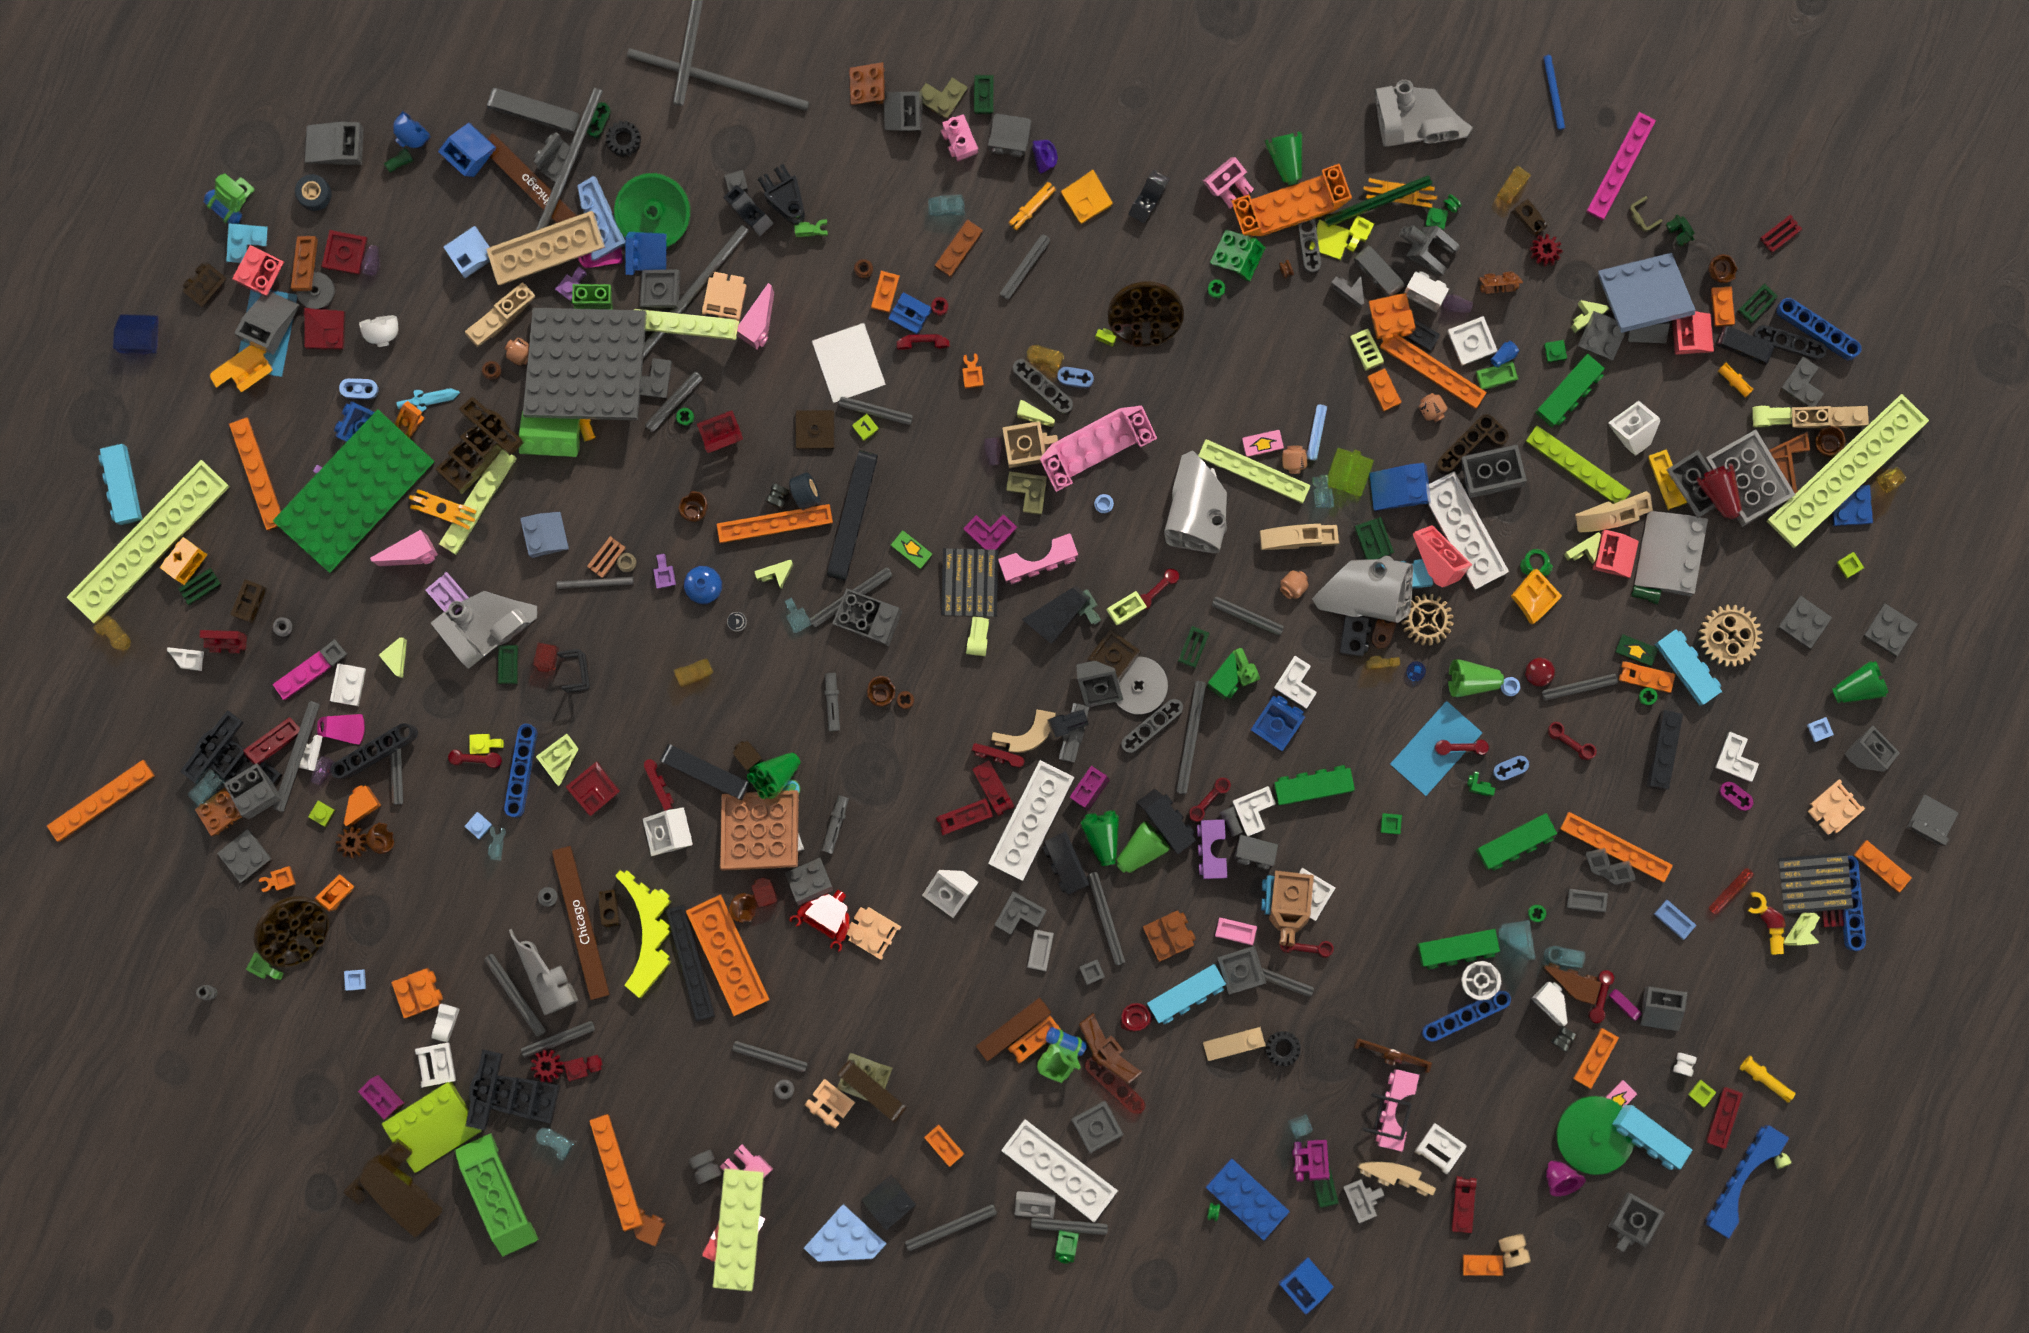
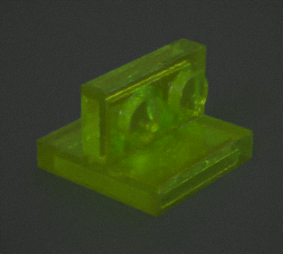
M1338 447L1325 484L1361 497L1374 460L1361 456V452L1354 449L1353 452Z

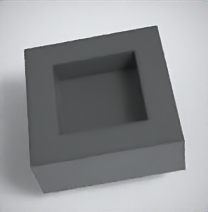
M743 170L725 175L729 191L736 185L744 191L748 190Z
M335 639L320 650L331 666L336 665L348 655Z
M1098 960L1080 966L1087 985L1105 977Z

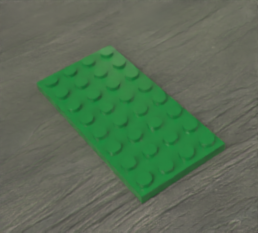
M377 409L274 518L273 522L330 573L435 461Z

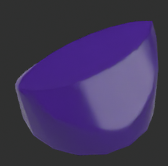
M1049 140L1033 141L1034 158L1038 171L1041 174L1057 164V152Z

